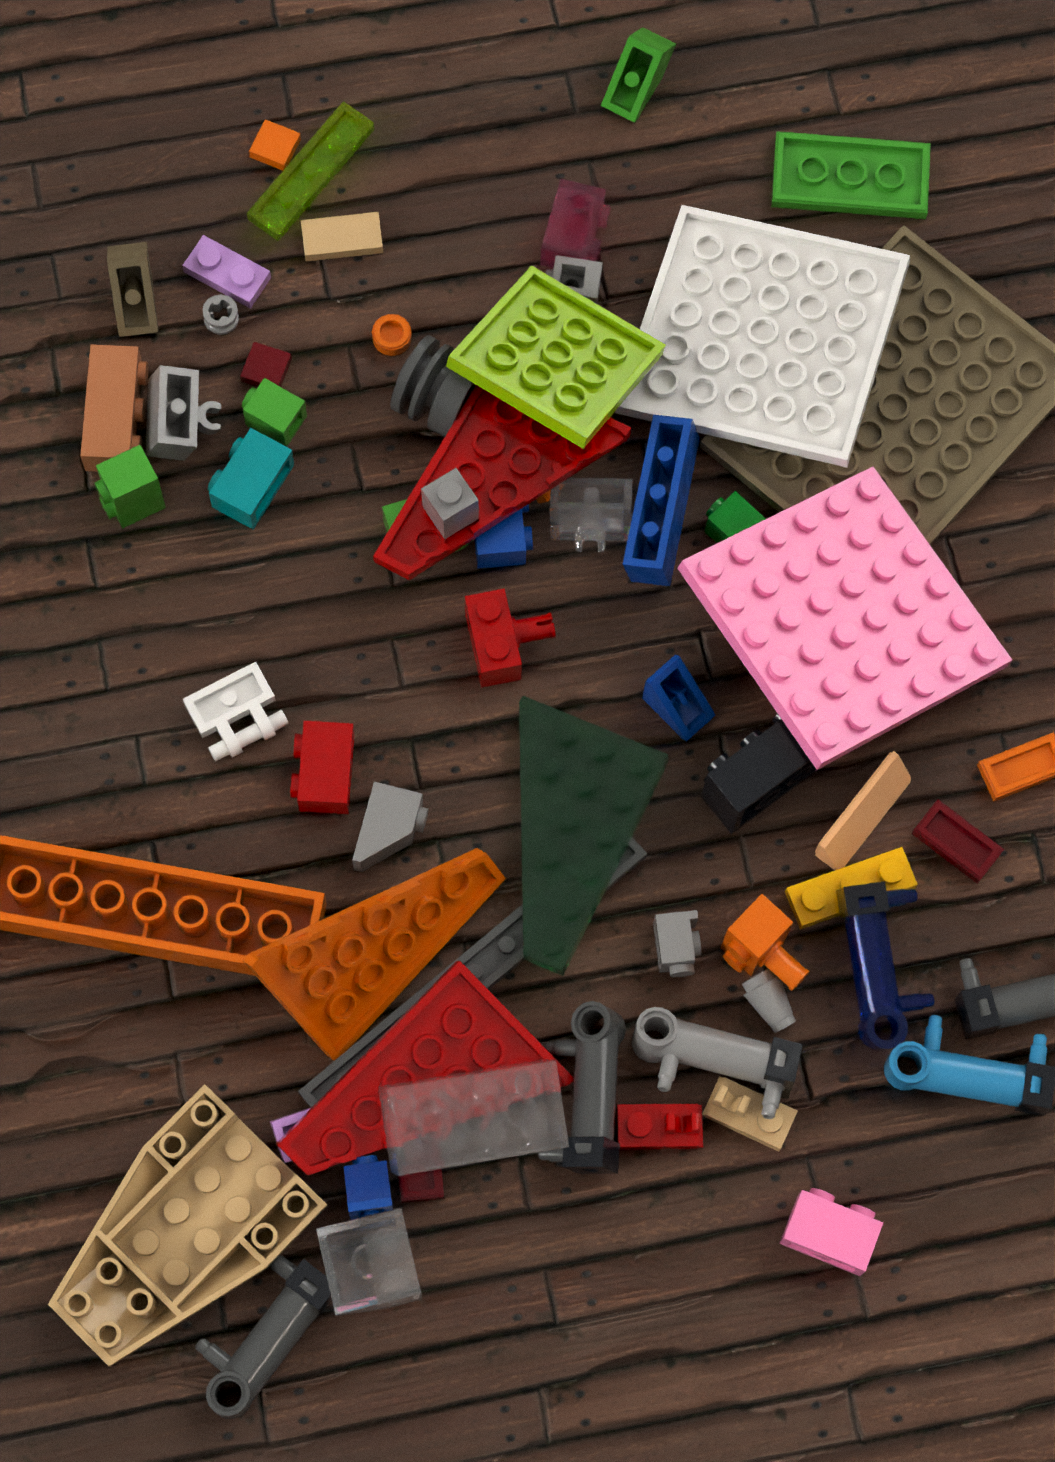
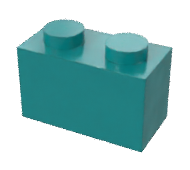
M250 428L244 439L241 437L236 439L229 452L228 457L230 460L223 471L219 469L214 473L209 482L208 491H210L209 496L212 508L254 530L294 467L292 449Z

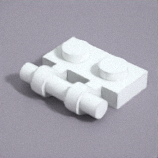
M256 662L183 698V703L202 738L218 731L222 740L208 747L215 762L228 755L233 758L243 753V747L261 738L266 741L276 736V730L289 724L282 710L268 717L263 710V707L276 700ZM251 714L255 723L234 734L230 724Z

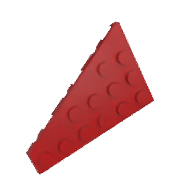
M476 385L373 555L374 562L410 581L626 442L631 434V427L610 417L585 448L582 449ZM457 468L479 500V519L444 539L422 506L421 488Z
M456 961L276 1145L305 1175L309 1176L340 1163L355 1160L357 1157L401 1144L432 1131L435 1132L455 1123L493 1112L562 1086L570 1085L574 1077L461 961Z

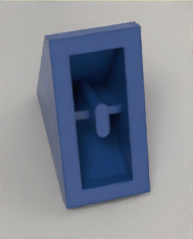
M676 654L645 681L642 699L686 742L716 715L681 657Z

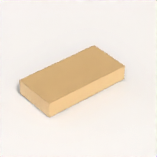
M379 212L301 220L306 262L383 253Z

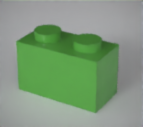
M141 445L96 465L100 480L94 482L100 495L99 500L108 518L111 519L116 516L122 529L166 508L158 477Z

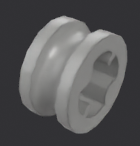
M220 294L208 298L204 303L202 311L204 323L208 330L222 335L228 334L236 328L239 315L234 299ZM222 308H226L228 317L222 316L219 321L215 320L214 312H220Z

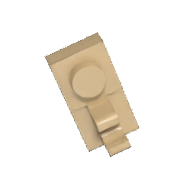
M719 1076L702 1116L779 1152L798 1111L780 1103L779 1108L776 1109L775 1117L773 1119H765L761 1114L763 1094L755 1092L728 1078Z

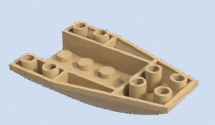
M204 1084L142 1147L48 1305L111 1367L267 1269L328 1205Z

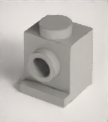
M556 255L554 269H546L545 274L597 304L603 262Z
M697 910L655 914L653 929L659 973L670 972L671 977H685L695 974V956H701L699 931L691 930V928L696 927L698 921Z

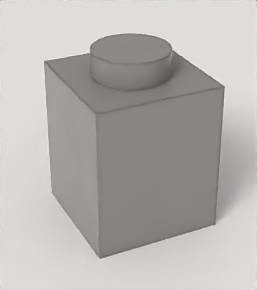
M457 468L421 488L422 506L444 539L479 519V500Z

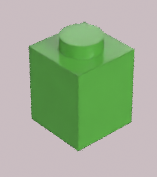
M266 378L262 380L257 389L252 387L242 402L245 425L286 447L307 417L305 400Z

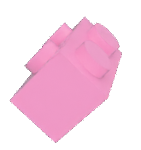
M811 1188L810 1192L801 1190L795 1201L780 1244L861 1276L867 1269L884 1222L874 1219L876 1213L863 1206L851 1204L849 1209L834 1203L835 1196L817 1188Z

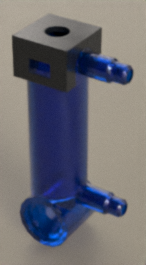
M885 881L843 887L836 890L840 919H845L860 1013L858 1032L866 1046L874 1050L891 1049L902 1043L908 1033V1023L902 1013L923 1010V1008L932 1007L935 1004L934 996L931 993L899 996L886 918V912L890 911L889 907L903 906L907 903L916 902L918 900L917 891L915 889L886 891ZM879 1017L888 1019L892 1025V1033L887 1040H882L875 1034L874 1024Z

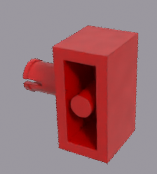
M505 588L465 596V617L481 688L521 680L522 662L518 648L523 643L556 638L551 612L515 620V617H511Z

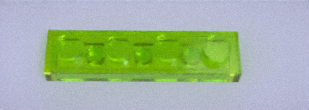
M343 101L247 212L248 220L279 241L375 130L374 122Z

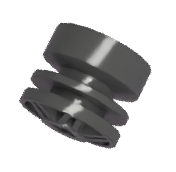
M427 335L418 343L402 366L393 390L390 406L393 411L399 414H404L408 411V418L416 422L430 409L427 428L445 437L476 384L446 367L448 356L454 348L447 344L440 347V340Z

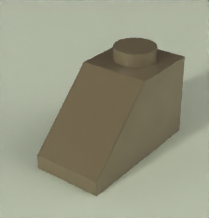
M147 242L107 246V265L119 337L157 333L158 322Z

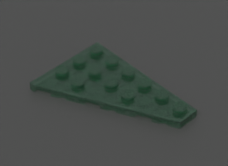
M522 696L519 702L523 954L525 960L563 976L669 762V757L666 753Z

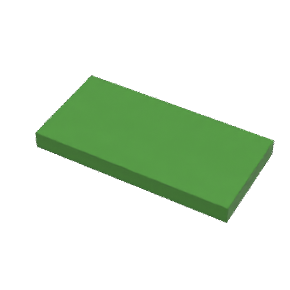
M777 131L775 136L771 207L926 219L928 214L931 143Z

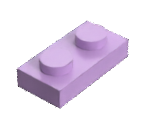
M205 235L201 237L182 265L184 273L250 309L271 279L269 270Z

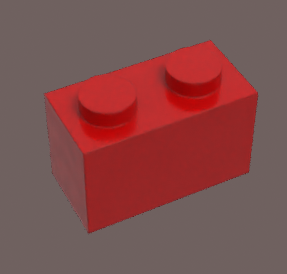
M303 721V733H295L294 758H300L299 773H292L290 797L297 798L300 812L349 814L355 738L353 723Z

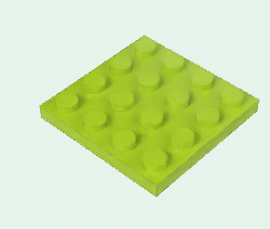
M531 265L448 356L446 367L584 449L661 358L666 344Z

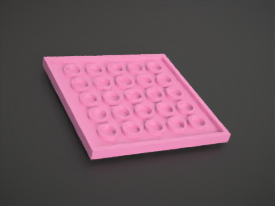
M874 467L860 472L682 560L677 568L816 770L1003 670L1012 661V658Z

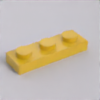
M903 847L792 885L786 888L785 893L801 930L840 916L836 890L840 888L885 881L887 897L891 898L916 889L918 884ZM867 899L858 900L859 908L868 906Z

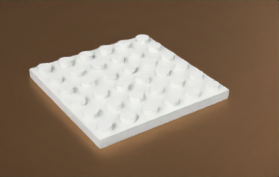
M681 205L640 330L666 344L661 358L623 401L615 413L651 422L653 415L693 419L698 433L847 468L910 264V255Z

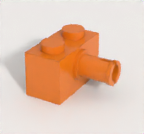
M763 894L727 929L721 945V949L725 952L723 958L737 972L741 973L745 970L752 976L760 967L762 968L765 965L791 991L810 972L782 948L793 921Z

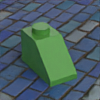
M643 27L631 34L627 39L601 106L635 123L662 80L676 43Z

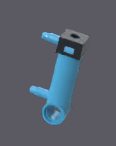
M931 1015L925 1030L924 1044L921 1045L914 1041L900 1043L891 1051L884 1064V1075L888 1083L899 1090L920 1089L1015 1106V1111L1041 1116L1046 1115L1052 1109L1055 1067L1045 1065L1047 1037L1044 1034L1034 1035L1033 1044L1030 1047L1029 1062L1025 1065L1012 1064L940 1051L943 1031L941 1028L942 1018L938 1015ZM909 1057L913 1059L917 1065V1074H903L897 1066L898 1058Z

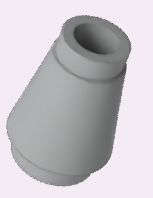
M768 968L741 983L746 991L743 996L764 1021L771 1026L774 1033L796 1022L782 981Z

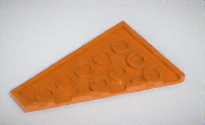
M475 848L253 951L242 961L330 1059L335 1061L352 1047L506 878L487 853Z

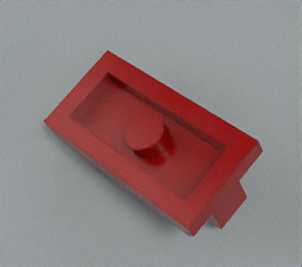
M617 1104V1143L620 1144V1150L703 1148L702 1105Z

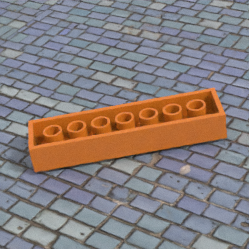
M0 835V930L256 976L242 961L249 953L312 925L325 917L327 903L325 893Z

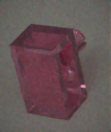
M560 179L541 247L540 265L554 268L556 255L591 261L598 260L602 240L596 239L598 229H606L611 211V206L605 205L606 189Z

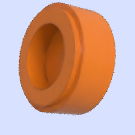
M387 314L380 317L372 328V340L375 348L380 353L388 356L404 353L409 348L412 340L409 322L396 314Z

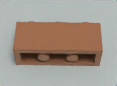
M90 344L80 454L85 471L98 472L96 465L138 445L142 447V436L136 434L137 422H144L145 399L140 398V387L148 383V362L142 361L139 347Z

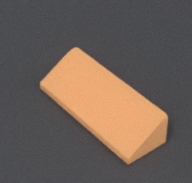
M893 751L887 755L819 842L815 850V856L833 870L846 866L910 784V774L899 754Z

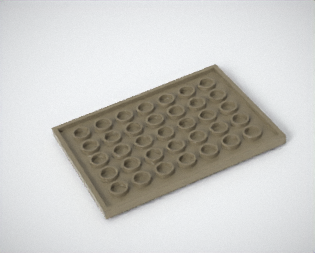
M903 225L881 248L910 255V264L848 467L711 435H706L701 440L700 448L778 512L788 509L860 472L874 467L931 546L1055 409V344Z

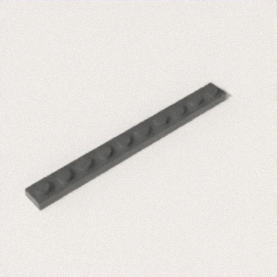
M619 823L298 1091L301 1098L312 1108L456 961H461L489 990L647 857V853Z

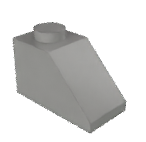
M378 782L373 783L352 859L355 871L363 872L411 845L416 831L423 833L429 808L423 807L422 793Z

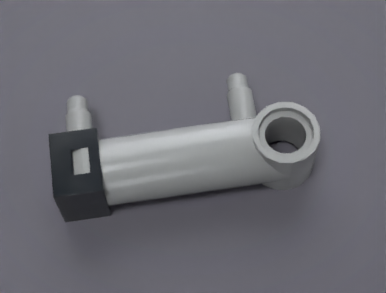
M652 1007L643 1011L637 1019L632 1037V1048L640 1059L649 1063L661 1062L657 1085L660 1091L668 1092L671 1090L672 1082L675 1081L678 1064L760 1084L759 1092L764 1093L761 1114L765 1119H773L775 1117L781 1097L789 1098L795 1082L803 1044L777 1037L773 1038L772 1043L676 1019L669 1010L662 1007ZM651 1030L657 1031L664 1038L660 1040L652 1039L646 1032Z

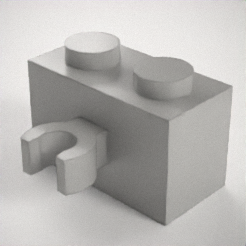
M160 365L148 379L146 456L185 461L197 448V429L207 435L216 434L221 429V424L211 423L206 419V413L217 414L221 410V404L216 401H207L198 406L199 370Z

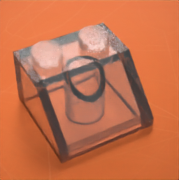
M402 1208L316 1228L336 1316L377 1311L422 1300Z

